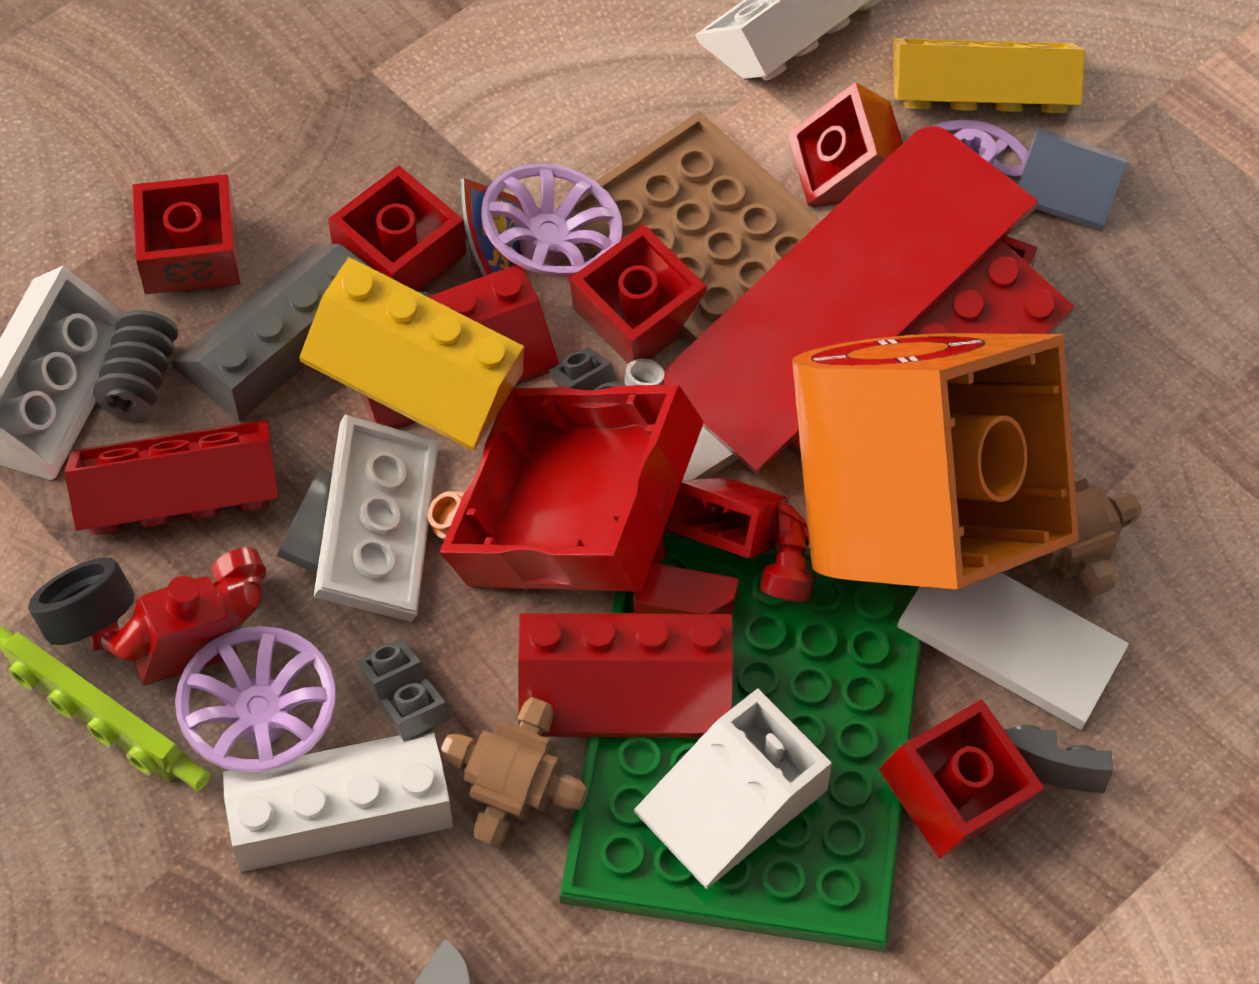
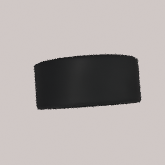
M97 558L69 568L48 581L32 596L29 601L28 610L44 638L51 645H66L92 636L114 623L133 604L135 593L117 561L112 558Z

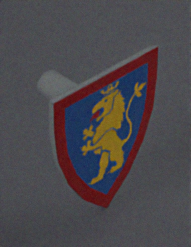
M462 178L461 202L465 240L468 239L470 243L471 268L480 269L483 276L517 265L496 249L483 228L481 208L483 198L489 186ZM501 191L495 202L510 203L523 211L522 205L515 195ZM493 215L494 224L499 235L508 229L518 227L516 222L507 216ZM521 240L514 241L508 245L518 254L522 255L520 251Z

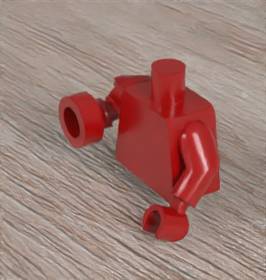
M729 478L682 480L652 563H659L666 557L667 551L664 536L667 533H677L746 558H753L776 548L779 551L776 554V563L764 567L760 584L761 591L768 595L791 601H808L811 598L815 578L807 569L806 558L802 555L806 552V546L809 544L807 523L796 509L789 505L786 496Z
M241 547L222 555L215 561L211 569L215 583L207 576L194 579L191 576L183 575L173 578L166 588L143 594L137 599L133 616L121 630L119 629L117 619L108 627L89 636L92 651L104 649L120 659L133 661L143 686L181 675L198 651L212 640L231 632L233 628L241 626L259 607L258 605L262 601L261 582L266 576L267 571L259 552L251 547ZM236 645L231 646L238 656ZM218 653L204 667L224 660Z

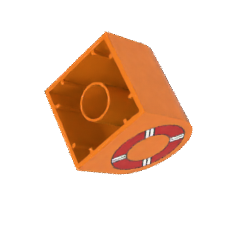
M941 333L893 336L826 346L804 352L793 358L792 364L810 555L814 571L825 576L845 580L958 590L1079 541L1064 334Z

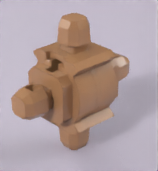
M1082 477L1075 480L1079 541L1038 557L1042 568L1047 571L1056 568L1060 580L1080 574L1079 577L1087 589L1095 595H1100L1113 589L1116 584V573L1110 558L1117 545L1123 527L1134 523L1140 516L1142 509L1135 495L1122 493L1108 498L1104 490L1099 487L1090 490L1087 478ZM1037 558L1026 563L1037 561Z
M531 697L524 703L517 717V720L521 722L519 728L499 721L496 725L495 734L483 730L476 745V741L473 738L459 734H450L445 738L440 756L448 764L464 771L466 768L464 781L472 786L469 797L486 807L485 812H479L474 826V838L493 847H498L504 841L511 827L507 823L509 816L528 823L531 819L532 811L544 814L551 799H553V805L571 811L582 808L588 793L587 787L580 780L565 773L562 778L560 777L563 763L559 758L555 757L557 747L550 739L542 737L543 732H549L553 719V707L550 704Z

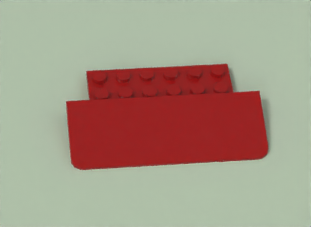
M927 126L913 133L667 367L664 375V384H679L703 419V427L758 476L789 445L801 454L792 364L793 358L797 355L841 343L905 335L941 333L1051 334L1073 312L1074 305L1002 241L1037 208L1038 200L949 131L938 126Z

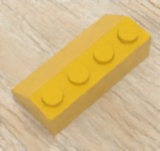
M893 38L894 97L897 100H905L904 108L931 109L932 101L950 102V109L977 110L978 102L996 103L995 110L1019 112L1023 111V104H1041L1042 112L1067 113L1069 105L1082 104L1085 49L1066 42Z
M348 257L322 296L299 359L300 362L474 452L523 373L524 346Z

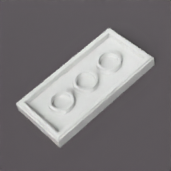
M344 415L339 425L313 597L412 622L417 616L429 525L428 510L432 502L439 447L438 440Z
M998 573L958 590L920 586L897 625L898 628L1079 730H1082L1129 645L1126 641L1003 573Z

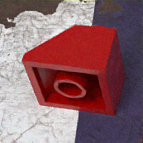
M854 82L788 132L807 205L813 208L836 205L842 202L903 144L891 102L857 82Z
M645 224L641 225L569 278L573 309L627 364L636 359H651L669 346L707 291V285Z

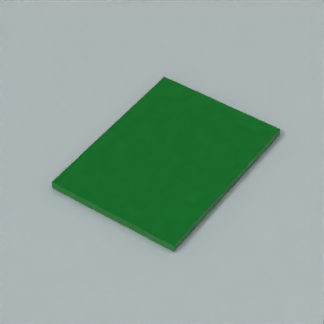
M667 533L664 536L667 555L658 564L739 578L737 598L732 615V708L758 688L831 761L832 766L828 790L706 889L635 813V808L700 738L589 737L581 782L587 787L588 793L582 808L575 810L559 895L560 903L885 952L903 805L878 769L902 744L911 739L922 641L898 628L897 625L920 586L845 580L822 575L812 568L810 548L806 547V552L802 555L806 558L807 569L815 578L811 598L808 601L785 600L768 595L760 589L764 567L776 563V554L779 553L776 548L756 557L746 558L677 533ZM616 591L612 613L634 614V591Z

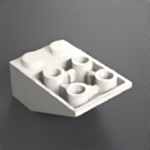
M757 688L709 728L635 808V813L707 889L828 790L832 763Z

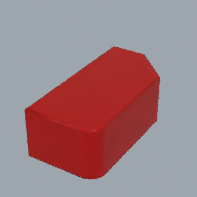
M652 563L641 592L634 591L633 612L634 614L733 615L739 578Z

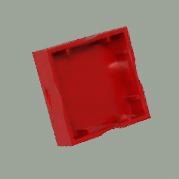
M679 384L614 386L601 390H578L569 387L513 388L496 416L484 445L479 469L463 494L439 553L468 587L641 592L703 427V419Z

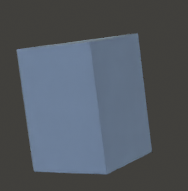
M1037 127L1018 185L1038 200L1036 210L1102 231L1127 161L1123 155Z

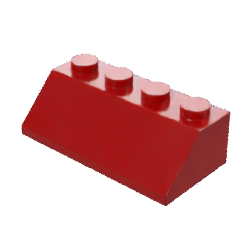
M514 265L428 296L432 300L524 346L523 373L516 385L548 374V370L559 364L539 298L521 266ZM359 392L374 423L395 429L416 423L412 419Z
M268 419L71 450L64 471L75 531L88 529L91 535L111 533L120 528L119 524L139 521L142 527L157 526L169 522V516L190 513V517L195 519L211 517L219 514L221 507L240 505L241 510H256L269 506L271 499L279 498Z
M519 613L518 715L524 703L532 697L544 701L553 707V719L549 732H543L542 737L701 738L719 718L732 709V614Z

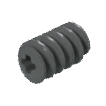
M146 310L129 311L122 314L117 320L115 333L110 339V348L106 351L104 364L99 370V379L93 387V396L96 402L106 412L117 418L132 422L147 420L152 415V407L150 405L157 400L156 389L162 385V373L168 367L167 358L173 353L174 344L172 342L178 338V328L173 321L166 316Z

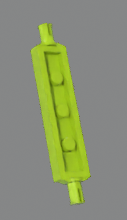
M0 624V650L9 659L11 667L8 671L10 675L21 686L29 691H32L35 687L48 695V702L61 715L68 719L76 715L87 723L86 728L95 739L107 747H111L113 743L127 752L126 757L132 765L145 775L150 776L155 772L169 783L177 776L196 792L200 791L210 779V772L205 771L187 758V754L180 750L174 742L18 631L13 634Z

